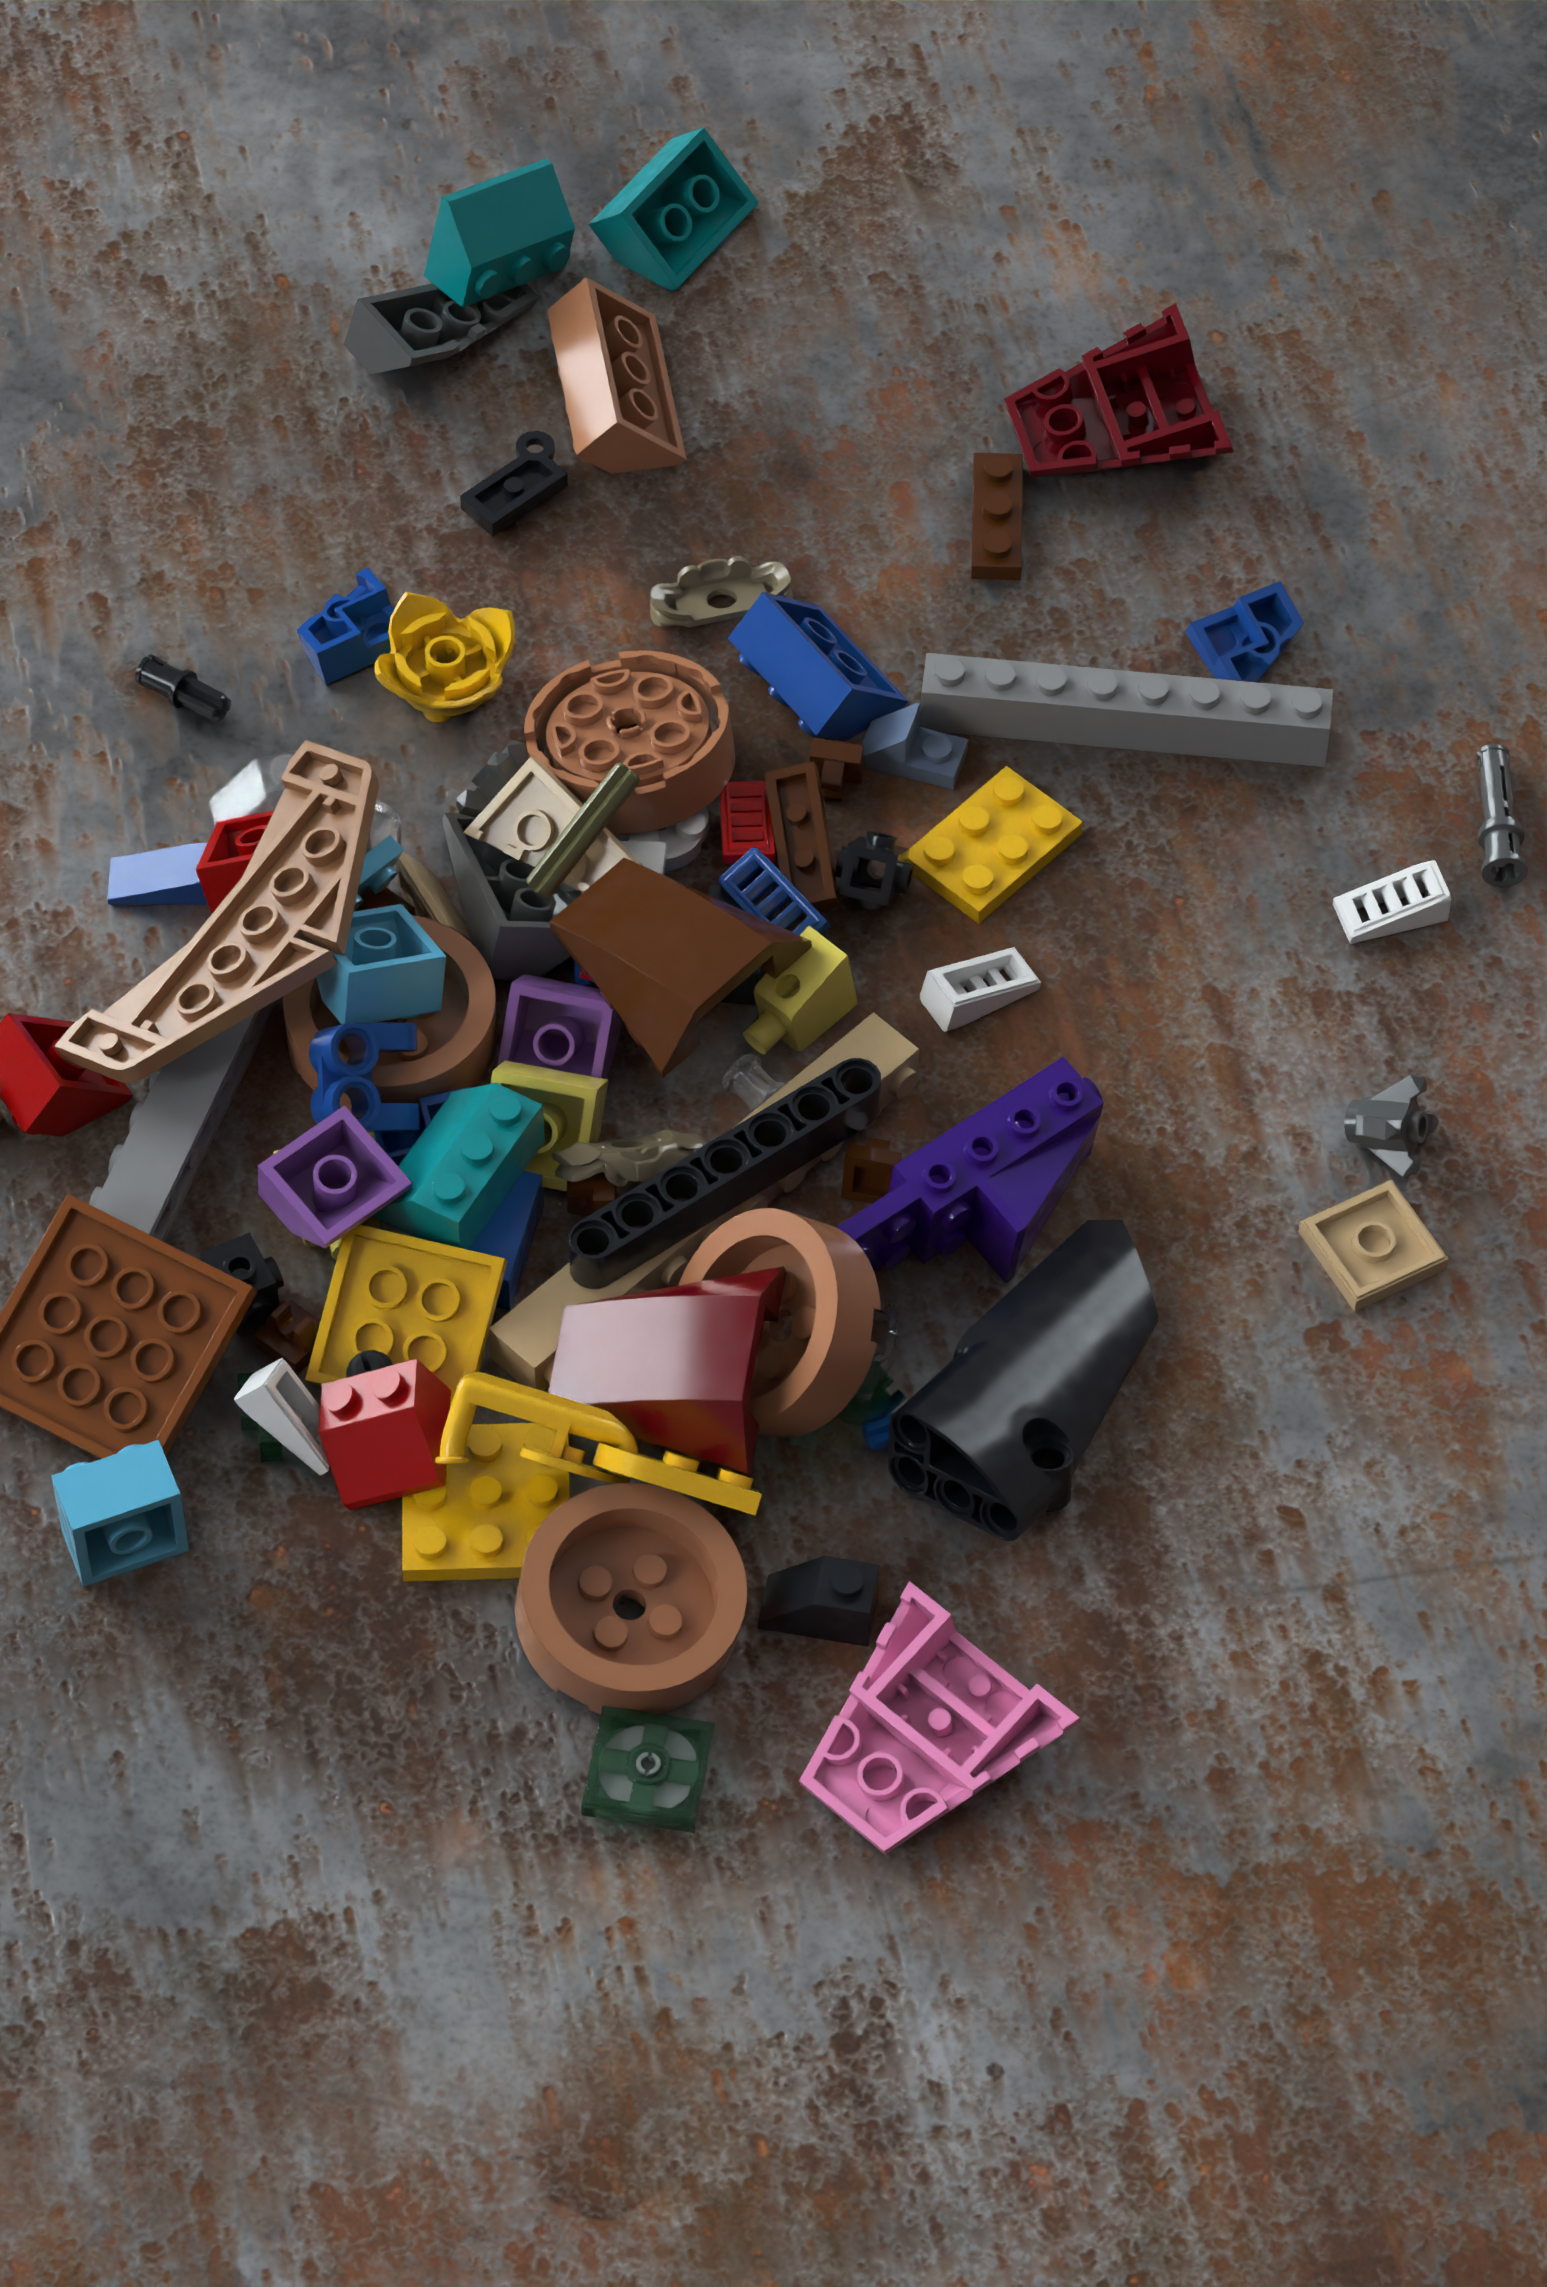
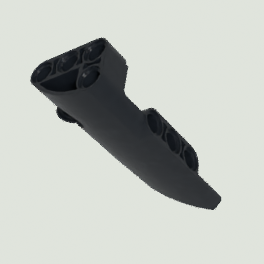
M1087 1220L975 1322L958 1342L953 1360L891 1416L889 1422L888 1469L892 1479L901 1489L1005 1541L1016 1540L1044 1512L1058 1511L1068 1505L1071 1500L1072 1475L1124 1380L1158 1323L1159 1315L1150 1285L1123 1220Z

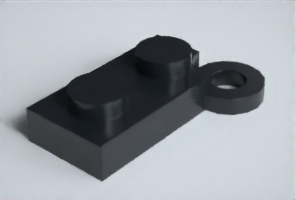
M529 431L522 434L516 442V459L460 495L461 509L492 537L568 487L567 473L552 461L555 455L554 440L545 432ZM531 445H540L544 448L539 453H532L527 450Z

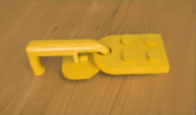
M483 1372L468 1373L460 1379L441 1438L440 1456L435 1459L437 1464H466L469 1462V1457L465 1456L466 1442L477 1406H482L556 1429L549 1453L522 1446L519 1454L524 1458L611 1484L630 1483L631 1478H635L756 1516L762 1493L755 1488H751L753 1478L735 1473L723 1467H718L716 1476L697 1471L699 1466L697 1460L665 1450L662 1460L638 1453L633 1434L623 1423L606 1410ZM568 1433L597 1441L598 1446L592 1464L607 1469V1471L583 1464L585 1451L564 1445Z

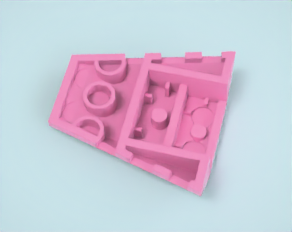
M910 1581L900 1597L901 1603L890 1623L886 1622L876 1640L877 1646L863 1672L859 1671L849 1689L850 1696L839 1716H834L799 1780L800 1785L885 1855L1081 1722L1080 1717L1039 1684H1036L1029 1690L959 1634L955 1629L952 1615Z

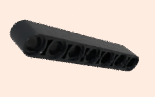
M850 1058L839 1063L579 1221L572 1227L568 1235L570 1274L573 1280L580 1286L589 1289H600L608 1286L871 1125L880 1113L881 1073L877 1066L871 1061L862 1058ZM765 1145H775V1147H766ZM729 1171V1172H733V1173L723 1174V1173H720V1172ZM678 1198H687L688 1200H686V1201H679V1200H676V1199H678ZM634 1225H643L644 1227H642V1228H634V1227H631V1226H634ZM589 1252H599L600 1254H598V1255H588L587 1253H589Z

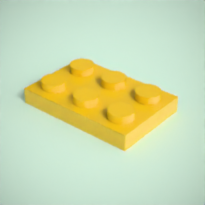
M1006 766L915 843L909 850L907 863L914 864L913 875L979 924L1082 835L1083 821Z

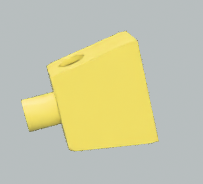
M808 926L800 936L811 940L812 947L779 977L774 979L766 973L754 988L753 993L759 1016L743 1031V1036L761 1054H766L780 1039L795 1051H803L858 1004L848 955L811 926Z

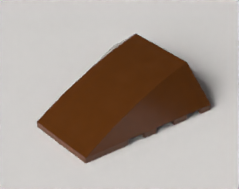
M626 858L620 860L549 921L550 928L586 976L590 975L599 987L600 995L611 1009L614 1008L625 1022L628 1033L639 1047L643 1046L652 1058L653 1066L662 1078L700 1046L698 1021L760 967L776 979L812 947V941Z

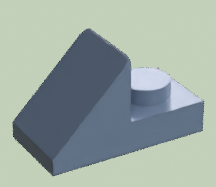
M920 703L910 705L870 722L862 745H864L865 768L954 790L968 753L969 739L920 727Z

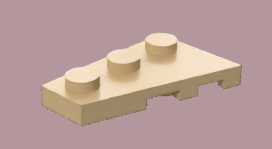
M530 757L463 833L477 840L484 841L517 860L536 867L584 804L539 758ZM605 827L563 883L584 892L623 858L640 865L643 864Z

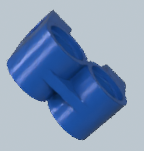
M353 1022L323 1028L317 1032L311 1040L309 1047L310 1062L318 1073V1087L312 1095L310 1104L312 1117L317 1124L340 1109V1097L344 1092L351 1100L352 1115L367 1132L398 1133L420 1131L419 1104L381 1103L379 1092L372 1083L371 1070L378 1061L379 1053L417 1051V1024ZM341 1039L346 1041L350 1049V1057L347 1063L343 1062L339 1056L338 1046Z

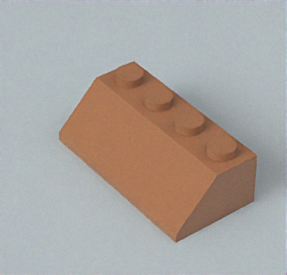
M588 277L584 278L547 309L551 340L555 348L558 375L562 383L566 402L565 410L569 417L573 448L576 456L585 463L594 464L611 474L681 465L687 459L656 316Z

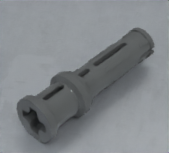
M1488 744L1480 748V752L1476 754L1480 772V788L1484 813V823L1478 831L1479 845L1485 850V860L1481 866L1482 878L1486 883L1495 887H1510L1522 882L1528 874L1527 861L1521 856L1520 848L1525 839L1524 829L1515 819L1509 750L1501 744Z

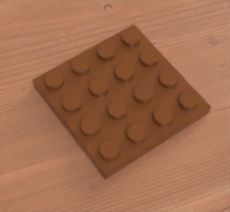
M67 1194L0 1313V1408L99 1459L117 1454L121 1449L129 1445H144L159 1440L166 1457L258 1291L251 1285Z

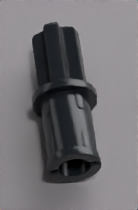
M152 654L144 657L137 667L135 673L136 682L162 694L176 708L186 706L215 722L222 721L231 708V700L224 693L199 681L197 674L189 669L184 671L177 669Z

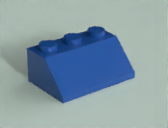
M762 592L727 638L741 653L739 655L740 662L750 671L761 675L770 684L768 688L770 695L784 706L792 708L800 717L798 725L811 737L820 739L825 737L847 741L868 729L872 720L903 709L908 703L904 695L820 605Z

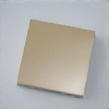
M1392 1180L1302 1220L1299 1224V1234L1354 1312L1446 1270L1449 1258Z

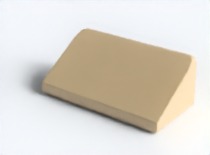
M403 852L396 862V871L398 872L396 875L397 887L406 902L415 907L416 916L444 924L471 942L467 924L436 875L428 867Z

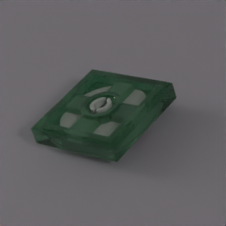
M602 1706L581 1804L582 1816L695 1833L715 1736V1723Z

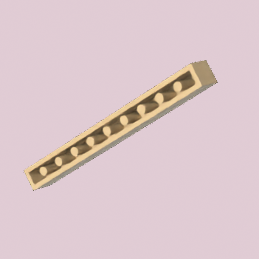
M873 1012L737 1125L850 1058L869 1060L879 1069L881 1073V1112L896 1097L901 1099L907 1096L917 1084L919 1079V1048ZM843 1142L608 1286L600 1289H589L580 1286L573 1280L570 1274L569 1262L489 1328L491 1359L520 1384L541 1391L546 1390L550 1385L564 1306L678 1286L692 1256L713 1231L741 1213L767 1208L768 1204L783 1191L790 1192L802 1182L807 1171L819 1161H827L835 1156L842 1147ZM765 1145L766 1147H775V1145ZM724 1171V1172H720V1173L730 1174V1173H733V1172ZM678 1198V1199H676V1200L686 1201V1200H688V1199H687V1198ZM634 1225V1226H631V1227H634V1228H642V1227H644V1226H643V1225ZM589 1252V1253H587V1254H588V1255H598V1254H600V1253H599V1252Z

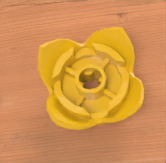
M405 592L390 617L388 634L391 651L389 654L383 653L375 661V676L385 688L400 698L405 699L415 709L422 711L426 719L431 722H444L451 716L473 711L485 701L492 699L502 685L503 678L501 674L511 657L515 644V624L512 611L486 607L476 609L466 618L460 619L453 614L445 603L433 597Z

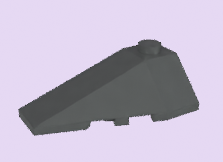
M432 283L359 298L344 346L370 375L446 359L535 305L538 295L525 283L493 295L490 298L461 307Z
M444 813L442 823L471 943L484 957L493 979L500 982H513L523 974L542 977L568 959L571 955L550 928L549 921L579 895L575 891L566 892L565 894L558 887L550 898L542 897L526 883L527 877L535 868L534 866L503 853L502 850L463 833L475 820V817L459 813Z

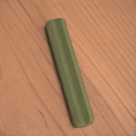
M622 763L614 764L527 877L526 883L531 889L545 898H550L639 784L640 778L635 772Z

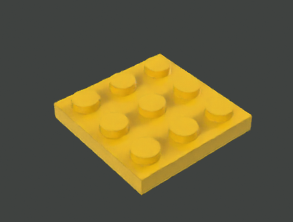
M358 1225L342 1237L305 1380L308 1383L322 1386V1384L346 1378L347 1367L355 1355L363 1351L375 1350L389 1357L393 1365L418 1359L451 1390V1407L460 1379L468 1373L480 1371L489 1336V1328L492 1324L507 1266L506 1259Z
M537 1423L472 1424L465 1449V1456L469 1457V1462L466 1464H446L445 1486L402 1497L403 1582L520 1578L524 1556L535 1531L553 1510L570 1499V1472L524 1458L519 1453L522 1446L549 1453L556 1429ZM569 1433L564 1444L569 1446Z

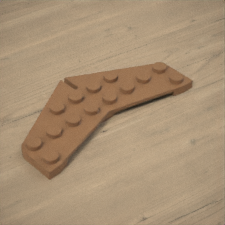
M305 740L291 757L281 777L285 790L239 882L188 944L103 1013L91 1009L71 1025L55 1045L61 1057L66 1061L122 1083L137 1082L337 965L338 963L331 951L343 956L345 955L379 791V780L371 765L363 759Z

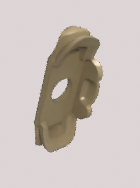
M735 556L730 558V560H708L697 566L689 565L678 573L677 582L660 583L653 586L650 592V616L652 622L657 626L677 625L688 628L744 617L762 592L794 599L790 573L781 562L771 561L751 567L749 561L742 556ZM717 595H728L736 600L732 606L727 608H714L708 604V601Z
M667 1129L650 1135L587 1144L577 1142L571 1147L554 1152L551 1155L553 1160L560 1163L555 1170V1177L575 1182L604 1172L605 1177L610 1183L621 1187L626 1185L629 1180L633 1182L647 1181L693 1153V1149L701 1148L702 1140L695 1133H682Z

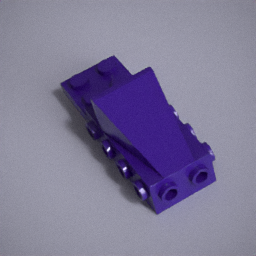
M1064 1057L1060 1058L895 1164L888 1194L836 1228L847 1233L858 1243L869 1259L874 1271L882 1266L887 1269L896 1266L909 1254L910 1250L914 1252L923 1264L938 1254L942 1257L948 1256L956 1251L967 1238L1005 1283L1009 1282L1017 1274L1081 1163L1091 1155L1104 1105L1100 1091L1090 1079L1082 1078Z

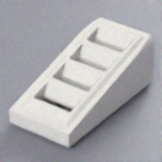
M1432 860L1411 866L1333 898V906L1349 943L1354 944L1448 921L1451 895L1436 861ZM1406 897L1409 904L1402 906L1400 898ZM1385 902L1389 912L1382 914L1379 903ZM1365 907L1370 919L1369 921L1362 923L1357 912L1358 908Z
M1012 947L927 971L920 993V1000L939 1027L946 1032L962 1027L1039 990L1041 981L1016 948ZM1004 970L1011 981L1006 982L999 971ZM984 978L990 984V987L983 981ZM964 987H967L970 992L967 993Z
M283 1358L253 1373L237 1393L234 1401L247 1415L321 1476L328 1472L331 1467L318 1433L320 1406Z

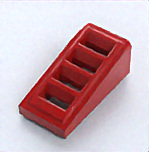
M728 782L719 794L723 864L733 865L753 847H757L772 863H775L774 833L766 782Z

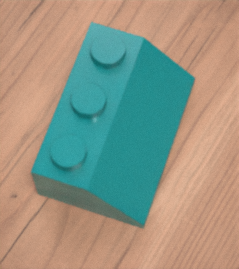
M703 127L672 138L588 225L617 263L673 291L696 270L759 202Z
M545 158L441 197L424 277L461 307H465L565 268L570 258V248L575 226L553 164Z
M498 1083L452 1092L398 1166L412 1182V1188L372 1215V1217L416 1238L468 1250L545 1142L543 1104Z

